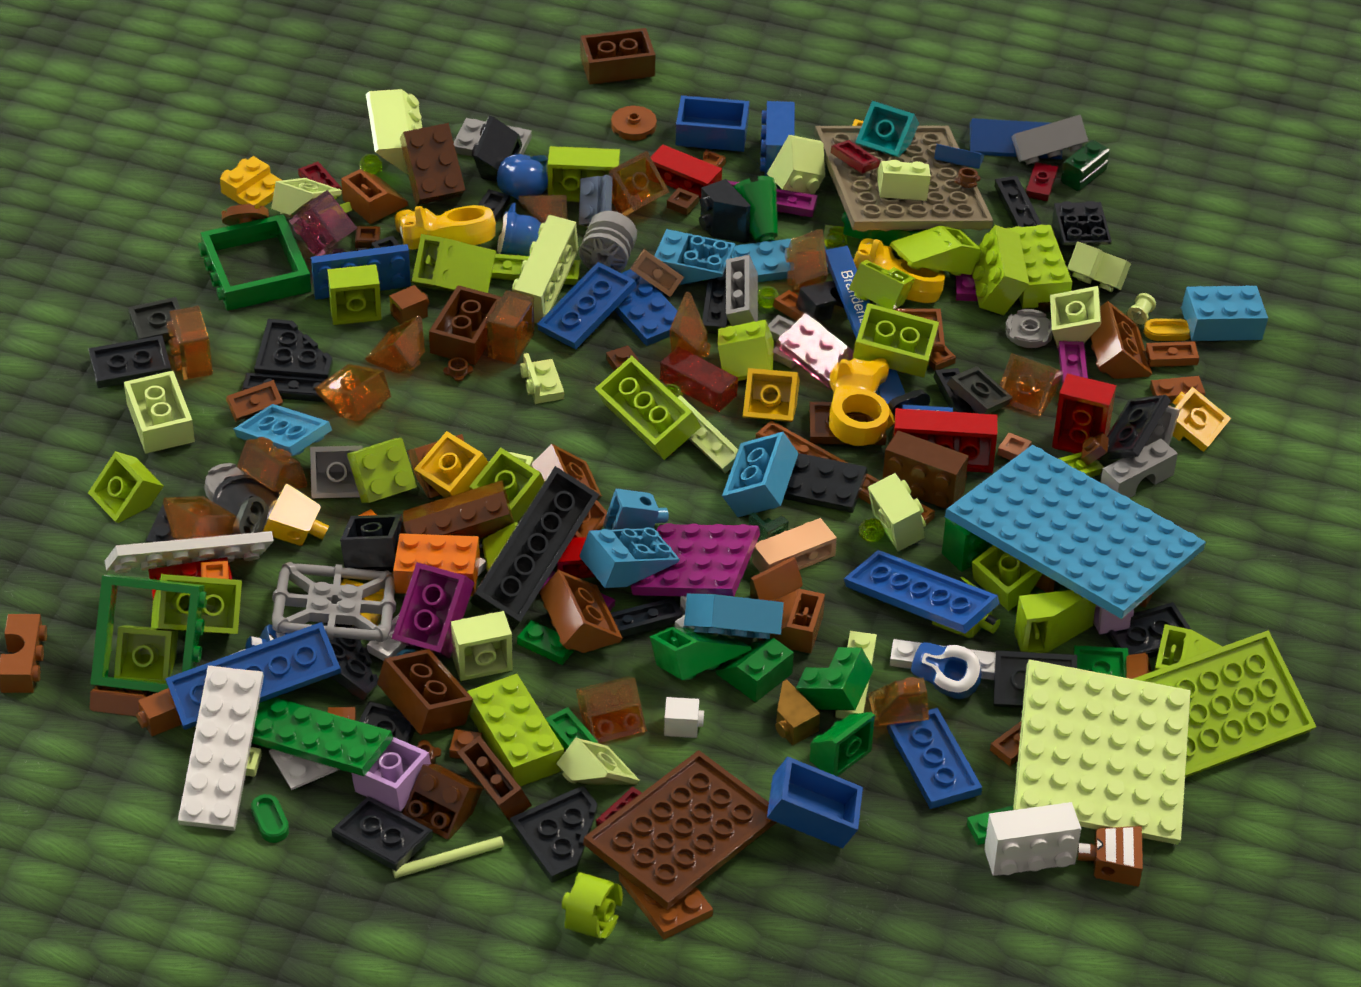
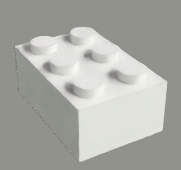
M1072 802L989 814L984 850L992 875H1010L1017 872L1038 871L1045 868L1066 867L1075 864L1081 827Z

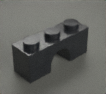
M834 280L800 288L796 306L798 310L810 319V324L830 320L835 305L844 308Z

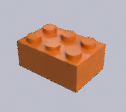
M399 534L393 569L395 593H407L416 562L467 576L475 582L471 596H473L476 590L480 563L479 537Z

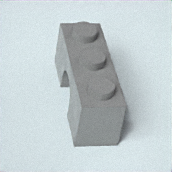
M1159 439L1145 446L1138 457L1122 458L1103 468L1101 483L1130 498L1136 494V488L1143 478H1148L1155 485L1173 476L1178 453L1162 439Z

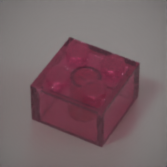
M328 190L305 205L289 221L293 225L294 231L303 238L308 249L316 256L325 255L357 228Z

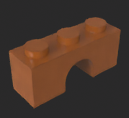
M8 614L5 628L8 652L17 653L1 654L0 691L1 693H34L35 682L40 681L41 671L38 663L43 661L44 658L42 641L47 640V626L42 625L40 614Z

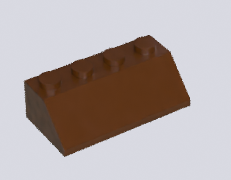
M503 480L403 511V523L406 534L478 536L482 538L514 523Z

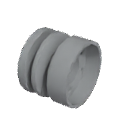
M603 211L594 215L579 247V256L582 263L588 269H591L597 262H600L618 272L623 271L637 240V229L634 223L619 212Z

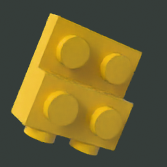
M253 156L248 160L242 159L232 171L225 170L220 178L221 193L240 205L252 204L255 205V209H260V206H265L273 201L275 182L282 180L270 173V166Z
M1193 387L1186 394L1181 391L1172 402L1175 408L1180 409L1172 436L1178 441L1186 437L1203 452L1231 419Z

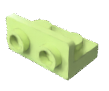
M529 353L523 354L520 372L522 378L527 379L526 390L528 395L532 394L535 404L564 399V390L553 359L531 362Z

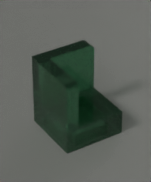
M755 513L749 515V525L759 526L760 536L757 540L758 542L788 531L789 521L783 515L774 520L770 518L762 520Z

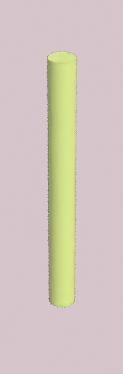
M499 836L409 862L401 866L397 871L392 870L395 878H399L504 847L502 837Z

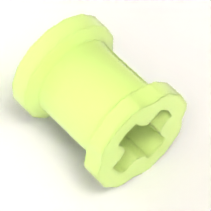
M1146 293L1138 294L1135 298V304L1127 311L1128 317L1136 324L1146 323L1149 318V312H1152L1156 307L1155 299Z

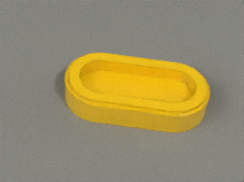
M1150 319L1144 325V335L1154 341H1184L1190 338V329L1187 320Z

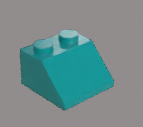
M872 101L855 143L899 157L912 143L919 122L913 113Z

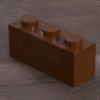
M480 735L457 752L468 770L509 822L511 817L526 811L532 806L521 787Z

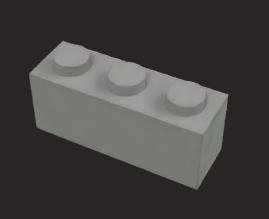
M1081 114L1011 136L1019 163L1025 161L1026 165L1040 161V156L1047 155L1048 158L1061 155L1060 150L1069 148L1070 152L1079 150L1083 147L1084 143L1088 142Z
M750 255L726 259V316L731 326L758 321V273Z

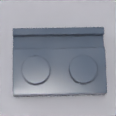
M604 175L601 177L581 178L579 225L588 226L592 217L597 213L611 211L613 176Z

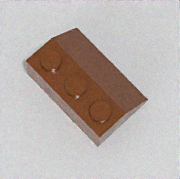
M1107 301L1100 306L1101 325L1090 336L1093 343L1091 348L1096 354L1098 369L1102 373L1109 374L1114 379L1151 376L1152 371L1149 367L1138 324Z
M558 570L539 591L544 602L543 606L548 611L552 619L551 623L556 628L560 636V642L565 648L585 653L618 643L623 639L598 586Z

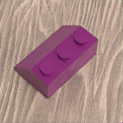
M416 562L391 639L419 650L430 649L434 655L450 659L452 654L451 621L463 619L475 582L465 575Z

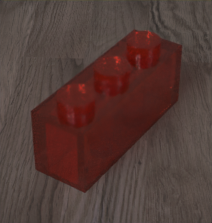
M679 346L660 362V381L702 402L708 407L720 412L737 397L738 377Z

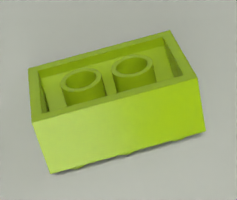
M161 574L160 580L205 585L204 592H207L206 608H202L201 619L205 620L204 632L238 634L242 580ZM156 590L153 600L151 628L186 630L190 594Z

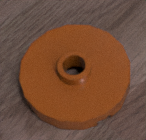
M626 106L613 113L611 127L614 133L617 132L619 137L632 141L647 138V135L650 133L652 135L655 132L657 120L655 114L645 107Z
M252 204L231 206L227 208V212L224 210L221 212L222 223L231 226L269 217V210L264 206H260V209H255V205Z

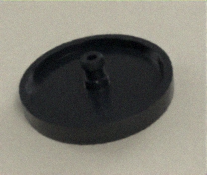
M237 475L223 481L214 492L211 504L213 518L221 529L230 535H234L233 525L242 503L253 496L262 498L268 507V516L263 526L264 529L282 491L273 482L260 476Z

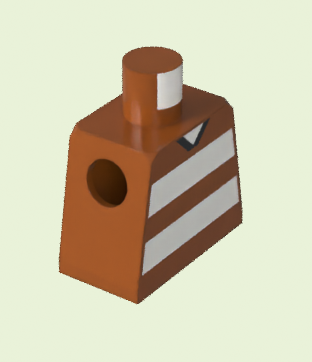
M1142 826L1097 829L1094 844H1078L1077 860L1093 861L1094 876L1096 878L1140 886L1143 870Z

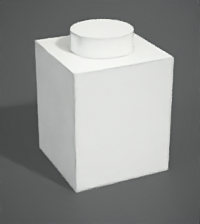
M666 697L664 736L697 738L698 727H703L704 711L699 710V699Z

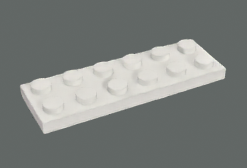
M272 531L117 545L105 559L106 571L115 570V573H125L131 571V568L141 567L142 571H148V569L157 568V566L161 565L172 566L228 557L229 562L234 561V558H244L245 561L259 559V556L266 551L274 540Z
M208 666L178 816V823L180 825L235 831L264 679L263 672Z

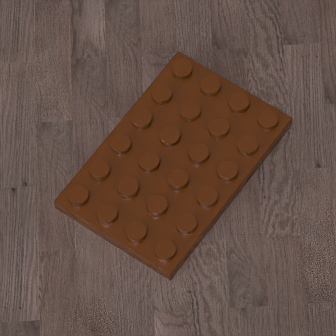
M698 750L584 837L583 845L668 910L777 822L767 818L769 805L767 800Z

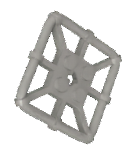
M287 562L282 565V569L279 572L277 589L273 592L272 627L278 633H292L312 626L304 624L309 621L328 623L324 628L329 640H333V637L383 642L388 639L391 631L392 615L396 610L394 574L390 571L343 568L339 564L332 567ZM303 574L334 577L333 584L326 582L314 583ZM341 578L372 580L359 587L351 584L340 585ZM289 580L306 591L308 595L288 593ZM380 589H384V598L381 602L362 600V598L374 594ZM285 606L306 608L287 618L283 617ZM360 612L382 614L381 625L376 626L363 617ZM335 624L355 625L359 629L335 627Z

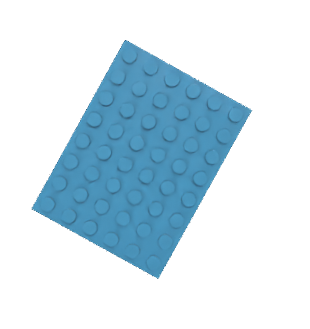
M1031 445L948 507L945 518L1120 619L1125 617L1202 552L1206 541L1200 539L1195 534L1182 529L1172 521L1166 520L1150 509L1130 500L1129 497L1114 491L1107 485L1096 481L1084 472L1071 467L1064 461L1053 457L1034 445Z

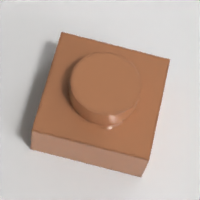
M1008 433L998 447L997 455L1013 460L1029 448L1032 441Z

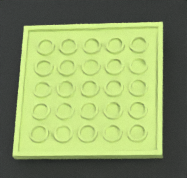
M1029 660L1026 666L1013 810L1072 802L1081 827L1099 829L1142 826V838L1178 845L1181 841L1191 690Z

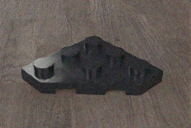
M267 320L254 367L255 373L330 378L333 366L332 357L327 352L323 353L318 348V344L307 334L301 333L298 330V325L292 320Z
M335 624V627L359 629L355 625ZM333 637V640L329 641L341 668V673L330 678L349 690L352 695L364 701L375 690L378 682L377 674H372L370 668L372 661L367 647H363L358 639Z
M583 785L510 818V826L551 883L577 872L585 849L583 840L591 831L597 814V803Z

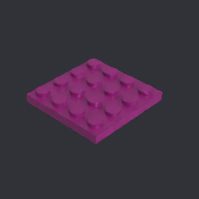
M659 524L656 531L680 560L678 563L632 584V594L643 596H687V593L734 597L760 536L759 526L746 524Z

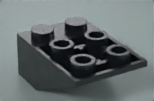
M1065 201L1054 203L1052 230L1056 241L1064 246L1076 245L1077 241L1086 245L1112 244L1101 202L1072 203Z

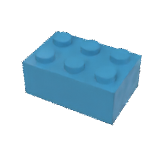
M1257 286L1186 287L1181 310L1184 319L1187 320L1192 341L1263 339L1268 316Z
M784 432L740 444L722 497L737 517L752 515L756 512L775 509L781 506L798 456L797 450Z
M687 593L684 626H693L694 632L770 639V634L781 635L784 602L715 594Z

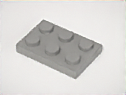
M465 119L454 140L456 154L473 157V146L479 142L480 130L482 125L486 124L485 121ZM508 126L519 134L522 142L519 154H524L532 138V130Z

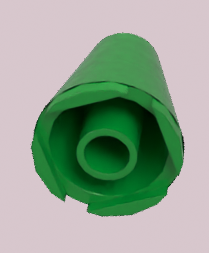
M758 176V181L751 182L749 178L735 184L733 187L751 205L749 231L754 240L759 243L775 241V238L778 236L777 192L774 178Z

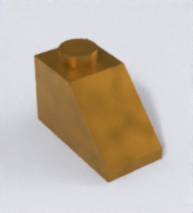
M788 680L782 682L777 709L776 730L782 738H786L792 745H795L819 731L820 713Z

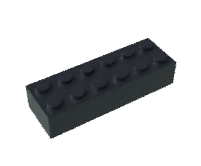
M555 466L469 602L488 614L504 611L509 627L514 630L523 619L600 494Z

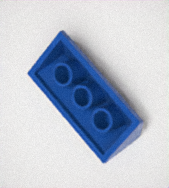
M972 118L970 122V151L983 155L1017 157L1011 136L1050 123ZM1060 150L1061 155L1048 158L1047 155L1040 156L1039 158L1062 159V150Z

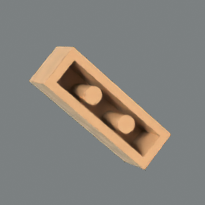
M819 518L756 543L753 550L752 563L761 573L794 557L799 570L835 556L837 537L824 521Z

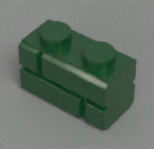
M1094 140L1089 141L1063 162L1062 170L1064 172H1062L1061 177L1063 184L1076 191L1083 189L1107 169V159L1109 158L1110 150Z

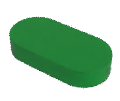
M269 794L257 796L251 803V811L262 838L271 843L283 841L289 834V824L278 799Z

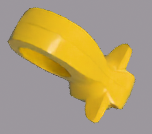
M472 205L454 208L437 216L427 208L424 209L422 206H416L415 211L406 209L397 212L395 215L396 230L401 233L403 244H407L410 250L418 249L421 234L447 238L471 245L488 242L496 234L494 214L490 208Z
M866 238L860 242L854 257L857 269L860 263L865 260L886 270L895 267L915 277V281L906 299L922 303H932L939 300L944 287L945 274L943 271L936 273L928 268H921V270L913 269L907 265L908 262L904 259L895 258L891 247L883 245V242L878 239Z
M855 358L850 361L842 359L834 364L830 373L833 399L830 407L829 427L835 437L842 442L854 446L874 444L882 439L885 432L894 424L893 414L888 404L882 397L876 394L879 385L885 382L888 377L889 364L886 359L877 358L872 361ZM861 412L872 417L874 421L858 422L849 418L846 414Z

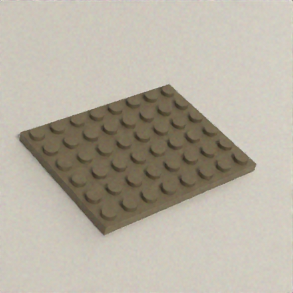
M815 126L814 135L816 140L821 141L824 145V160L853 230L913 231L914 229L928 230L939 225L956 229H992L993 219L978 187L964 188L954 182L955 178L958 177L959 170L968 168V166L934 159L937 144L959 148L949 126H918L912 143L899 157L858 145L878 158L880 163L881 161L898 160L905 163L922 162L929 164L931 178L927 201L882 198L879 195L876 174L878 168L860 173L830 153L832 145L846 140L856 144L855 141L862 126Z

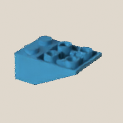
M666 229L655 257L684 277L679 285L722 277L726 269V259H730L735 243Z
M649 527L644 529L624 528L620 530L602 529L589 531L579 556L604 588L627 587L678 563L680 560L654 528Z

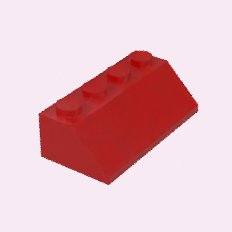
M896 408L893 437L897 431H901L969 455L967 471L993 473L997 442V415Z

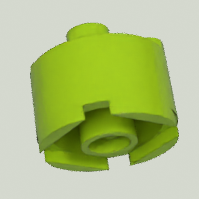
M580 872L575 879L571 893H565L562 900V909L566 910L565 928L595 938H607L613 931L619 917L614 914L616 905L622 906L623 893L621 885Z

